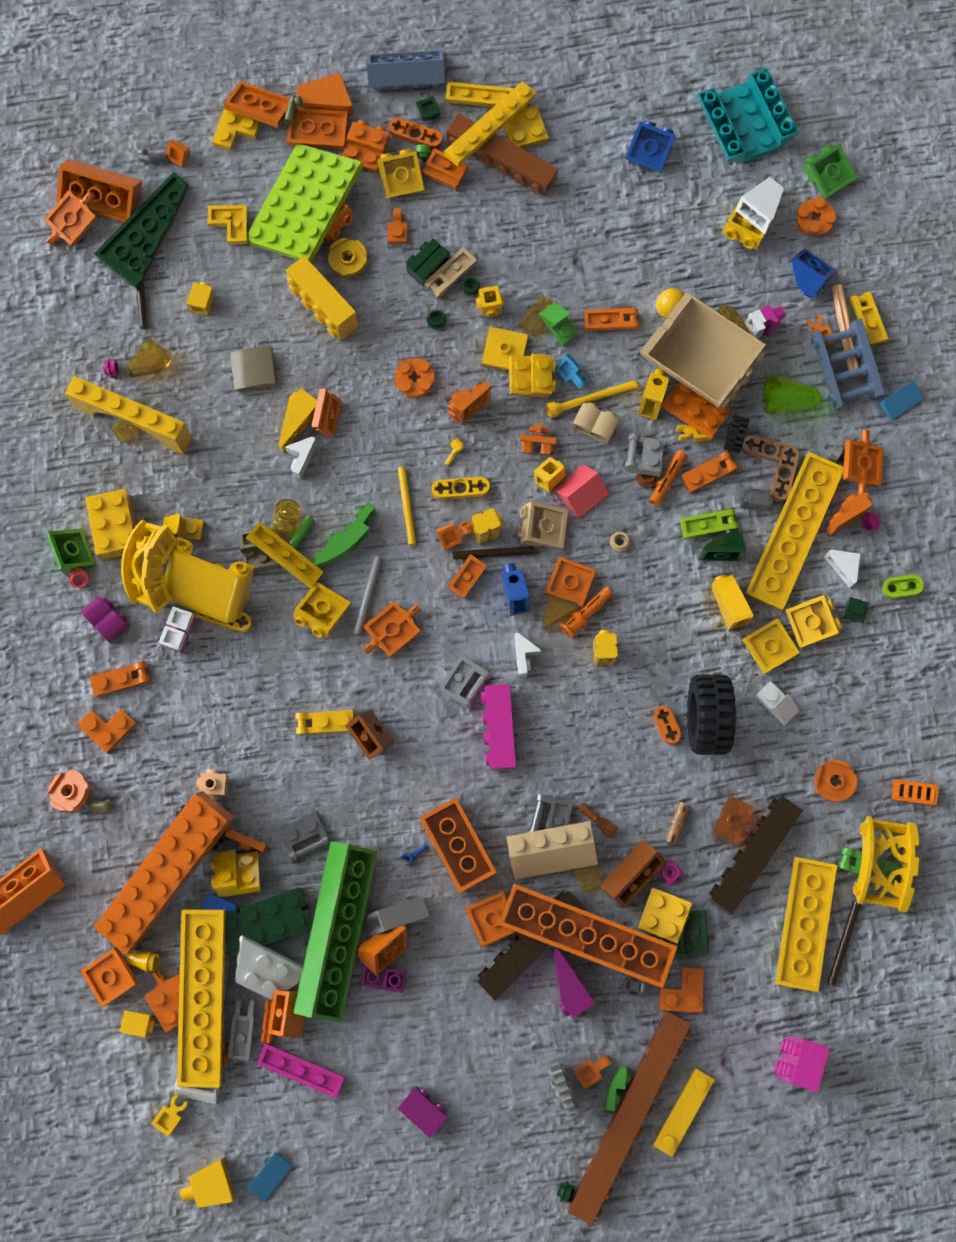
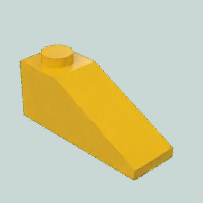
M302 388L298 392L295 391L289 398L279 440V448L283 453L286 451L285 447L295 441L314 417L317 400Z

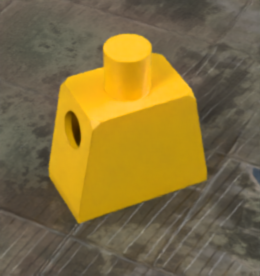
M656 369L654 373H650L637 415L653 420L657 419L669 378L666 377L667 373L663 370Z
M224 1157L189 1176L190 1186L180 1189L182 1201L186 1202L195 1199L198 1208L230 1203L236 1199Z

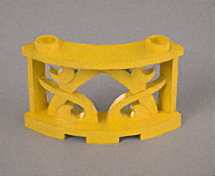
M141 520L133 529L126 542L121 562L123 586L132 604L138 602L149 606L155 613L161 611L172 600L166 588L165 576L162 573L163 565L166 564L169 554L179 541L166 525L161 527Z
M867 816L865 822L860 825L862 862L858 881L855 882L853 887V894L856 895L858 904H863L864 902L898 908L900 912L907 913L915 888L911 887L913 876L918 875L919 857H915V847L919 846L917 825L913 822H908L907 825L887 822ZM874 830L885 832L887 840L880 832H878L879 838L876 839L874 837ZM892 833L901 835L893 837ZM890 847L893 856L902 862L903 865L902 868L891 872L886 879L876 860ZM900 847L903 848V855H900L897 851ZM896 875H899L901 877L900 883H898L896 880L893 881ZM870 883L874 885L871 891L878 890L882 886L878 895L867 893ZM886 892H888L891 895L895 896V898L886 897L884 895L886 894Z

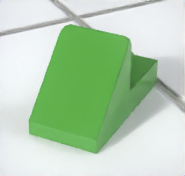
M555 302L538 314L561 346L578 334L567 318L570 313Z

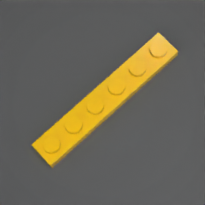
M522 81L444 150V156L459 167L534 100L537 93Z

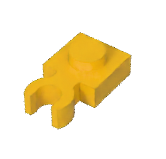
M681 424L676 428V432L684 433L679 436V441L681 442L686 441L688 438H692L693 442L712 440L690 425Z
M178 1094L172 1097L171 1107L169 1108L167 1105H164L151 1123V1125L167 1137L171 1135L183 1118L178 1112L184 1110L189 1103L185 1101L182 1106H178L176 1104V1100L180 1096Z

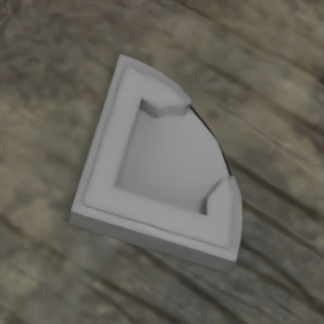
M837 443L828 458L829 461L835 463L845 446Z

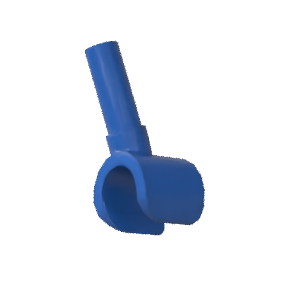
M425 844L412 853L402 854L400 859H403L405 856L410 857V862L404 866L412 865L414 858L427 850L428 847Z

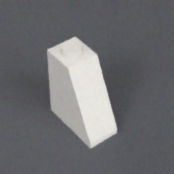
M768 177L741 196L735 211L765 234L772 223L784 188L771 177Z

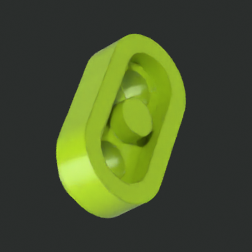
M917 575L891 577L882 584L881 589L883 595L889 599L918 595L923 590L924 582ZM909 583L914 585V589L909 588ZM889 586L894 587L895 591L891 592Z

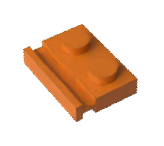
M434 148L424 169L421 171V175L456 191L457 186L468 170V164L463 162L457 167L444 156L443 152Z
M319 389L311 427L316 428L317 431L326 437H334L342 400L331 392H327V389Z

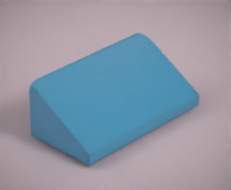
M913 380L884 399L879 406L892 421L922 401L923 396L917 383Z
M275 1152L247 1187V1190L265 1202L293 1165L278 1152Z

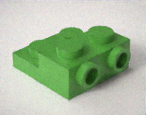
M840 143L832 146V144L825 146L821 149L822 153L817 156L816 153L805 159L807 163L803 165L811 183L815 182L823 198L829 197L858 178Z

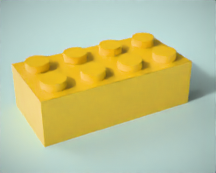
M302 256L286 269V280L290 285L288 288L294 296L298 295L302 299L301 302L307 310L311 309L315 313L314 317L316 320L328 327L327 331L333 338L337 337L342 341L358 327L356 311L305 256Z

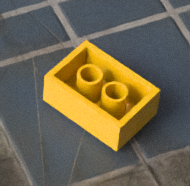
M120 489L85 497L96 556L101 561L123 556L126 542L136 527L129 493L126 489Z

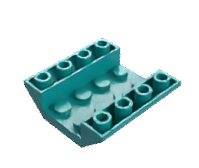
M768 67L750 73L747 82L717 93L716 88L713 87L697 93V97L727 160L730 162L743 164L777 151L799 134Z

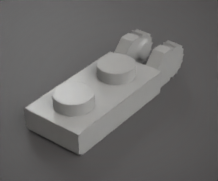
M237 997L235 1013L232 1016L227 1059L250 1061L256 999H250L248 1016L240 1015L243 999Z

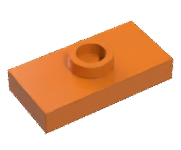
M230 828L227 829L224 835L238 841V846L248 851L252 847L266 853L268 849L267 844Z

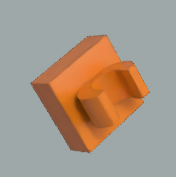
M172 139L168 142L167 159L183 167L186 164L187 156H189L190 147H185L182 145V142Z

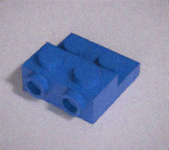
M645 120L644 123L640 121L625 159L661 173L676 135L669 128L663 127L661 130L656 128V124L651 121Z

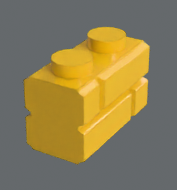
M493 508L483 511V514L478 513L472 516L471 526L477 543L483 544L488 539L492 540L499 537L500 530L503 529V520L499 512L496 513Z
M601 630L594 638L593 661L596 666L612 665L616 661L618 656L616 647L617 634L611 633V630Z

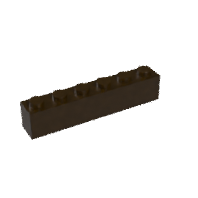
M780 796L778 799L773 798L767 807L770 809L767 815H762L757 821L756 826L758 828L754 833L750 832L744 840L746 845L743 850L738 849L732 859L735 862L731 867L727 866L720 876L723 878L719 885L715 883L708 893L711 895L709 901L728 915L734 913L803 811L783 796Z
M569 890L566 893L561 891L554 898L576 908L586 910ZM525 935L520 939L516 936L508 944L510 949L505 954L501 951L493 959L495 964L490 969L485 967L477 975L480 978L477 982L496 1000L550 945Z

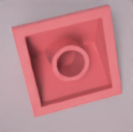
M585 464L553 488L555 493L578 519L609 495L599 474Z

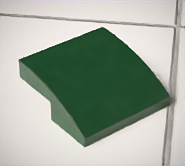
M706 910L690 911L679 944L663 938V941L677 946L675 955L709 953Z

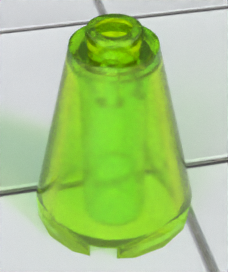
M771 374L772 378L766 380L763 388L762 400L766 401V406H763L767 414L812 409L821 401V394L817 388L777 374Z

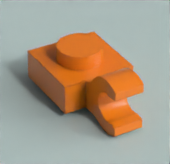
M394 208V223H388L387 242L388 244H407V223H402L401 208Z
M465 521L459 524L458 527L453 522L435 531L442 548L446 550L462 543L461 536L473 532L471 524Z
M604 1055L595 1063L589 1058L572 1071L585 1090L602 1078L599 1071L611 1064V1061L607 1055Z

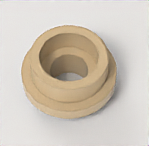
M616 532L610 538V546L617 552L625 551L630 545V538L624 532ZM621 539L623 544L618 545L616 540Z

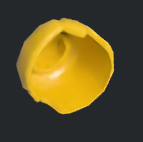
M677 288L664 290L656 299L655 307L657 312L662 317L667 318L685 294Z

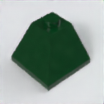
M735 530L722 532L704 546L699 555V560L739 562L746 552L743 534L737 533Z

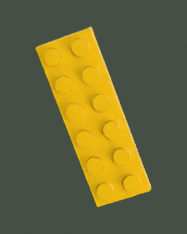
M794 857L774 984L819 992L837 865Z

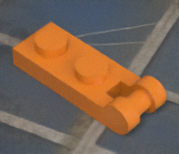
M637 308L584 310L583 312L584 331H635L639 329ZM624 317H629V321H624Z
M726 451L680 476L689 494L739 469L737 462L734 463L731 458L733 455L730 451ZM722 462H725L727 465L724 469L720 465Z
M146 661L90 676L94 696L99 697L151 682L150 676L146 672ZM138 671L139 677L134 679L133 673Z

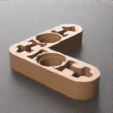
M753 435L746 436L741 449L744 454L777 463L771 495H773L774 501L784 502L791 491L799 458L798 449L785 443ZM751 441L753 442L752 445L756 447L748 449L747 444ZM760 443H761V444H763V445H762V447H761V449H760V452H758V449H759L758 447H759V445H760ZM766 446L774 447L775 454H766L764 448ZM790 451L794 457L790 459L789 464H785L787 461V455L785 454ZM782 469L788 470L790 477L787 479L782 478L779 471ZM782 483L784 484L782 492L785 494L780 497L776 491H778Z

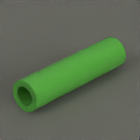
M306 515L288 544L297 549L315 520Z

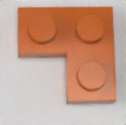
M122 709L107 723L91 710L77 726L108 754L137 723Z
M681 968V989L659 988V1010L703 1013L704 969Z

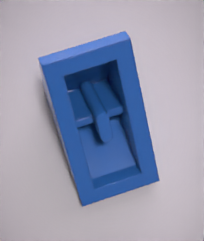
M209 892L200 908L226 910V913L240 910L238 905Z

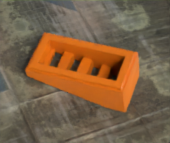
M893 779L891 800L934 807L937 805L939 785ZM900 785H904L903 797L899 796ZM909 787H912L911 798L908 797ZM918 788H921L920 799H917ZM927 790H930L929 800H926Z

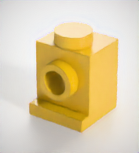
M549 457L533 471L535 483L549 494L552 492V488L566 477L565 466L552 457Z

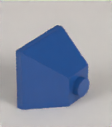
M805 248L792 259L797 288L806 297L814 298L836 272L834 268Z

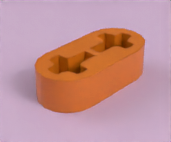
M666 706L658 707L653 714L654 722L662 740L666 744L673 745L681 737L680 729L671 709ZM660 711L668 714L666 717L667 724L664 723L663 719H658ZM668 726L671 732H676L674 740L666 737Z

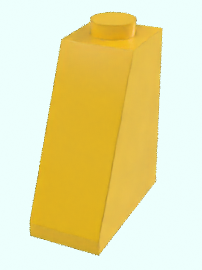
M724 574L716 577L711 588L727 630L730 631L747 625L754 616L734 576L727 577Z

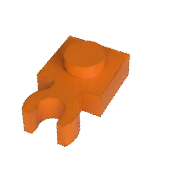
M817 314L819 319L817 324H812L810 319L807 320L809 327L815 330L810 334L811 337L817 330H821L822 337L833 334L829 325L822 326L823 319L820 314ZM837 341L825 344L826 349L836 344Z

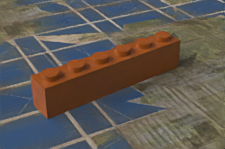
M458 113L447 130V141L451 145L475 122ZM497 134L493 135L471 155V157L475 156L480 159L485 165L493 166L501 174L514 178L517 183L525 184L533 192L541 193L546 196L557 179L558 168Z

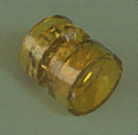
M283 499L276 504L271 528L277 535L290 536L296 532L301 515L299 504L291 499Z

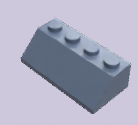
M443 50L367 54L369 88L382 90L384 87L392 86L393 89H400L406 85H411L412 88H419L423 84H430L432 87L441 86V83H445Z

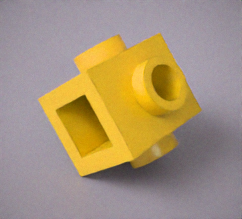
M498 286L479 289V298H476L477 310H481L482 317H495L502 313V306H505L503 294L499 292Z

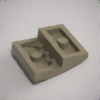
M271 346L244 349L230 353L235 391L241 392L255 387L263 389L277 385L273 348Z
M278 525L268 526L270 530L280 537ZM252 530L238 532L243 562L254 566L253 573L282 568L280 564L246 538Z

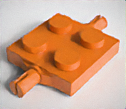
M68 190L44 218L53 231L46 240L51 246L60 237L70 246L74 247L98 219L88 206L95 197L91 191H88L80 199Z
M870 430L861 431V441L851 439L845 441L843 480L858 484V495L862 492L865 493L867 486L880 487L882 481L883 448L869 442Z
M394 600L363 626L372 640L363 647V650L369 654L378 647L391 658L421 633V630L414 624L412 618L422 611L420 607L415 604L410 610L406 611Z
M157 969L152 974L158 985L152 991L145 994L144 997L163 1030L167 1033L179 1026L180 973L173 978L165 979L160 969Z

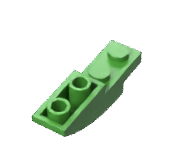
M369 502L365 507L361 506L356 514L358 517L354 522H350L346 526L345 534L337 530L335 534L332 533L328 537L325 548L323 550L320 549L314 557V564L321 569L340 561L354 551L368 537L371 531L367 524L376 513L375 506Z

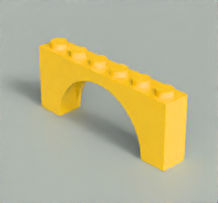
M73 376L65 392V395L76 410L93 417L96 412L120 418L146 431L158 439L166 448L184 455L192 439L183 421L76 376Z

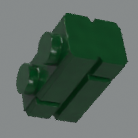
M432 239L429 243L426 241L422 244L420 252L416 256L412 255L408 258L406 271L424 287L425 281L450 259V253L435 239Z

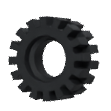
M733 415L725 439L724 450L740 453L750 419Z

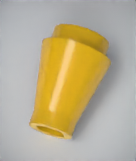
M154 951L130 952L126 954L125 960L128 965L149 973L156 971L159 964V955L155 954Z

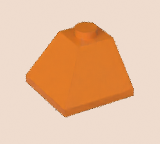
M400 926L374 935L359 946V960L376 976L407 949L406 927Z

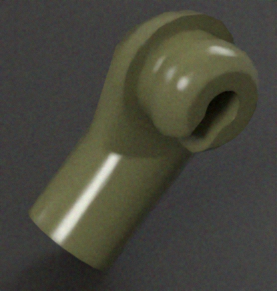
M292 95L289 98L284 118L286 124L291 125L294 123L296 109L303 104L301 96Z

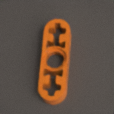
M394 118L389 123V132L394 138L415 145H429L430 150L434 148L439 149L442 146V135L437 130L401 118ZM400 125L401 129L399 128L397 131H395L394 127L397 128V126ZM417 130L421 135L418 138H413L410 133ZM434 137L437 138V141H434V143L430 142Z

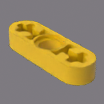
M484 477L443 479L435 481L432 484L431 490L434 498L438 500L484 497L489 492L490 484ZM460 483L464 484L466 491L458 493L455 491V486ZM469 483H472V487H477L478 483L486 486L483 488V491H479L478 488H472V492H469ZM449 484H452V494H449V490H443V494L435 491L440 485L443 489H449Z

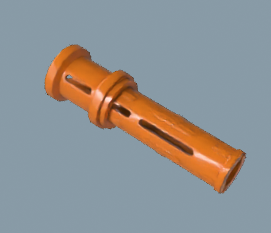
M605 586L579 612H574L565 624L562 623L560 625L565 635L571 639L575 637L574 634L581 627L587 625V620L614 596L613 592Z

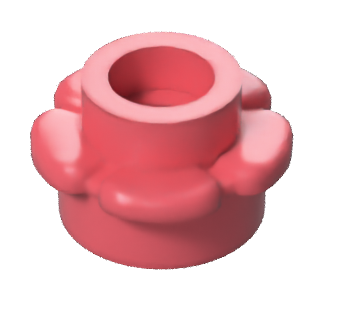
M81 568L71 571L69 574L70 584L77 588L84 587L89 580V574Z

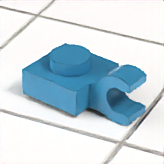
M570 354L565 355L555 368L567 383L573 381L579 389L583 386L586 387L590 382L585 375L579 373L582 367Z

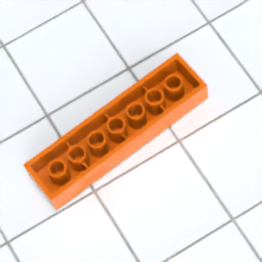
M204 791L194 793L93 928L125 955L134 951L235 817Z
M516 884L512 886L498 924L501 927L659 988L664 987L677 946Z

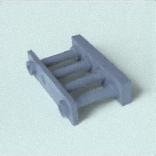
M862 318L850 323L848 330L822 337L821 330H817L812 335L811 345L813 349H816L829 391L828 400L830 405L834 407V411L844 406L842 401L866 394L870 395L871 399L874 400L885 394ZM846 338L854 340V349L828 356L825 344ZM855 356L859 358L861 363L859 368L834 375L831 363ZM860 375L865 376L867 383L865 387L844 393L839 392L836 382Z

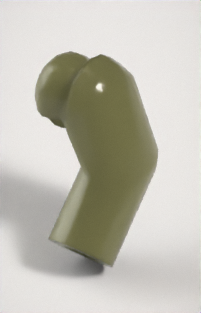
M91 793L85 802L95 814H107L114 808V802L111 799L97 801Z

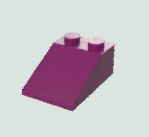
M555 948L552 950L558 997L561 1002L558 1006L566 1017L570 1015L574 1019L595 1003L560 950Z

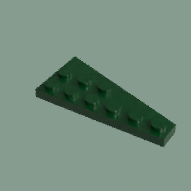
M173 172L94 253L96 258L137 291L189 188L188 182Z

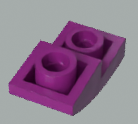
M363 964L360 986L403 993L407 971L385 968L376 976Z

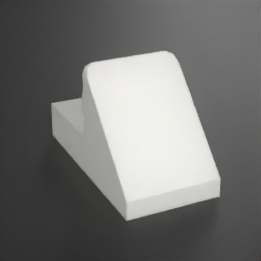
M314 437L285 447L288 454L298 457L294 458L291 464L293 476L298 479H302L317 446Z
M515 633L514 641L518 676L527 677V671L531 670L530 658H526V656L541 655V650L521 634Z
M771 681L755 696L784 726L799 712L789 694L784 695Z

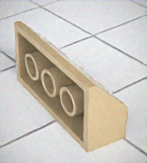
M590 821L506 836L515 880L598 865Z

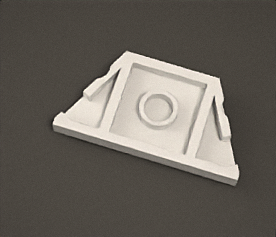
M241 935L239 940L240 949L237 956L238 965L235 972L236 983L271 1000L274 998L275 990H289L300 983L303 971L302 965Z

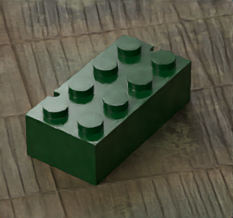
M298 887L240 908L241 912L240 910H233L226 913L225 941L230 957L238 956L241 935L263 946H268L312 930L313 921L309 910H302V908L308 907L302 888Z

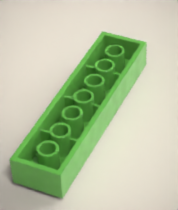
M330 842L294 1014L342 1022L378 851L346 843Z

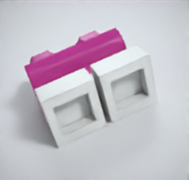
M768 305L750 313L742 329L758 340L763 333L766 336H772L774 330L781 325V320L785 318L786 314L781 306L772 309Z
M172 607L166 622L168 626L164 627L158 643L164 645L163 647L183 653L196 621L193 613Z

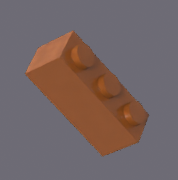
M642 840L605 879L600 887L613 901L624 909L667 862L656 849Z

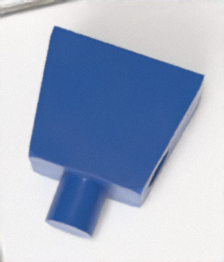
M514 563L504 565L502 585L510 616L529 612L530 596L522 570H516Z

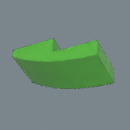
M624 1065L618 1068L610 1082L605 1099V1110L615 1111V1106H619L620 1093L616 1092V1089H625L626 1084L629 1085L630 1071H627V1067Z

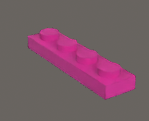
M265 1043L257 1061V1065L334 1098H337L345 1079L340 1074Z

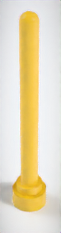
M633 380L560 404L553 401L546 404V410L550 419L556 418L564 410L634 389L638 386V383Z

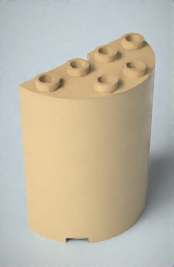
M686 292L667 316L662 326H659L642 348L640 355L719 409H725L730 400L734 401L741 386H745L750 380V375L754 370L753 367L756 362L759 364L765 356L763 350L766 344Z

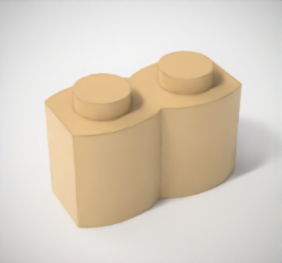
M583 403L572 424V428L608 445L619 419L610 411H600L598 406L593 403Z

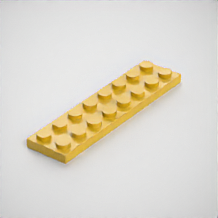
M809 451L807 452L744 595L781 612L783 611L844 472L843 466Z
M181 910L177 1087L220 1088L222 1086L226 910Z

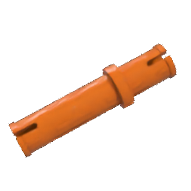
M681 450L676 451L661 480H658L655 484L656 488L648 500L650 504L659 507L666 493L670 492L672 482L687 459L688 455Z

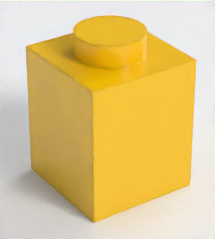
M193 282L186 303L189 311L209 316L215 297L213 288L204 282Z
M124 1010L120 1033L148 1037L155 1028L156 1021L153 1020L154 1015Z

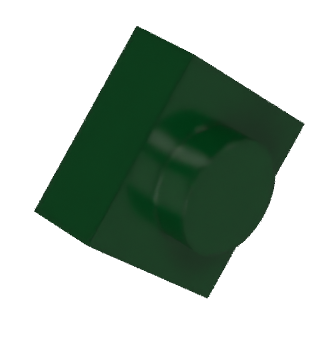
M434 96L416 102L417 110L423 122L441 116Z
M849 597L843 618L864 623L869 602Z

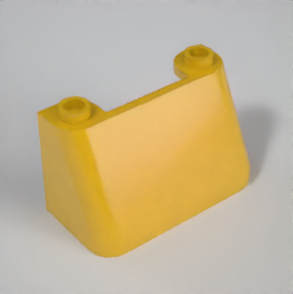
M177 537L179 542L170 553L165 572V584L172 599L171 602L225 623L235 622L250 599L254 566L240 561L233 563L229 569L222 568L192 556L193 544L186 539Z

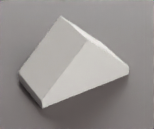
M830 550L824 556L848 588H851L857 582L860 554Z

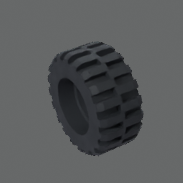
M695 675L691 678L687 700V728L691 750L697 755H726L733 748L736 732V699L732 680L726 675Z

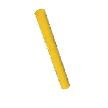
M399 467L398 475L408 546L416 545L406 467Z

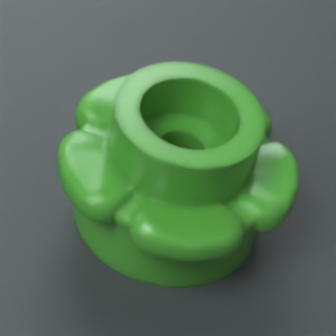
M429 145L415 146L418 159L425 160L429 158L432 153Z

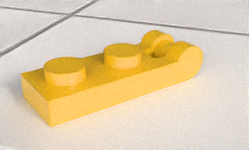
M864 292L861 296H851V307L854 308L857 319L862 318L870 346L887 342L889 338L871 292Z
M354 711L296 713L295 720L298 721L296 735L349 732L346 725L354 719ZM306 720H312V727H306Z

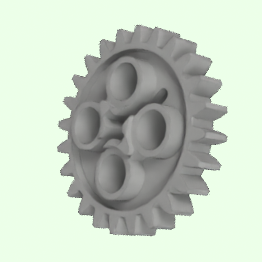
M556 1050L546 1053L550 1066L547 1070L555 1099L557 1098L561 1110H565L569 1124L578 1121L579 1117L575 1105L578 1104L574 1095L575 1089L571 1077L567 1074L564 1063L560 1064Z

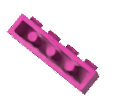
M510 684L485 686V691L481 692V702L486 704V712H482L483 725L487 724L488 730L487 733H484V744L489 745V753H485L486 766H490V771L516 769Z

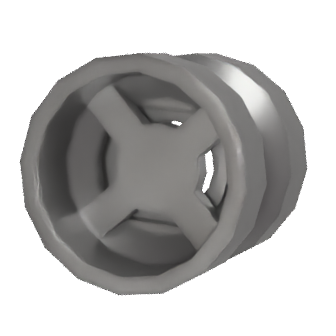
M627 976L623 981V990L631 997L641 996L646 989L644 981L631 976Z

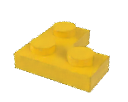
M224 109L212 144L213 146L231 151L237 134L256 139L261 122Z
M247 205L208 206V226L227 227L228 245L248 244Z

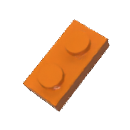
M470 554L447 588L464 599L487 565Z

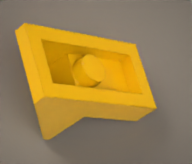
M181 514L164 517L163 525L168 526L176 538L181 537L186 540L202 541L203 520L183 518Z

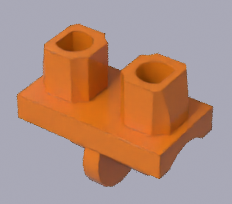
M538 421L537 427L529 426V432H535L536 435L520 434L522 452L533 453L534 442H541V453L551 454L553 446L556 444V437L540 436L541 433L549 434V428L541 427L542 421Z

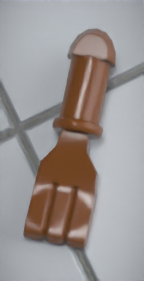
M579 804V811L589 817L592 822H596L598 828L611 838L618 827L606 818L599 817V813L594 812L587 804Z

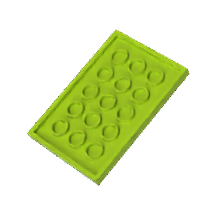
M302 144L296 145L247 233V243L296 260L305 256L311 263L363 168L362 162Z

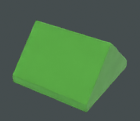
M82 528L48 531L46 533L59 570L66 577L77 568L86 570L96 565Z

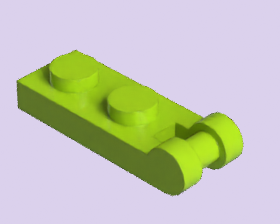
M735 509L680 518L684 540L722 533L726 530H738L739 525L734 517L736 516ZM722 518H727L728 524H723Z

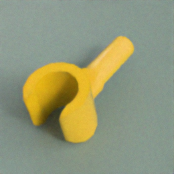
M455 438L450 443L454 450L445 462L447 466L451 464L455 455L464 448L463 443L458 438Z

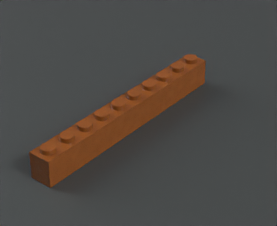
M668 1011L664 1012L619 1106L567 1208L568 1213L591 1226L594 1221L598 1222L603 1212L601 1206L604 1200L608 1201L613 1189L610 1187L613 1181H618L623 1169L620 1167L623 1161H628L633 1149L630 1147L633 1141H637L643 1129L640 1127L643 1120L647 1121L653 1109L650 1106L653 1100L657 1101L661 1095L662 1088L660 1086L663 1080H668L672 1072L670 1066L673 1060L677 1061L682 1049L679 1047L682 1041H687L692 1030L689 1029L690 1023Z

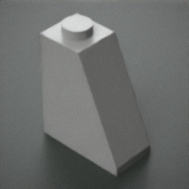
M423 896L377 910L365 916L364 922L369 938L430 917L429 906L424 901Z

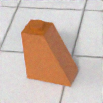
M340 72L296 86L297 94L295 95L302 97V108L348 111V116L353 115L352 104Z

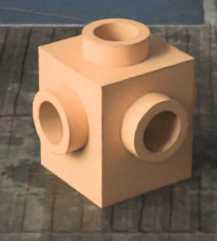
M207 770V773H201L200 778H197L196 789L199 792L204 791L213 800H217L218 797H228L229 776L227 774H219V770Z

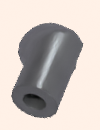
M147 149L138 151V159L143 163L159 164L167 162L165 152L149 155Z

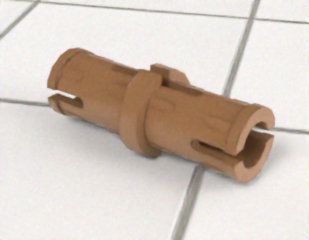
M678 802L674 817L669 822L671 825L664 840L666 843L677 846L681 831L686 827L685 820L691 808L690 805Z

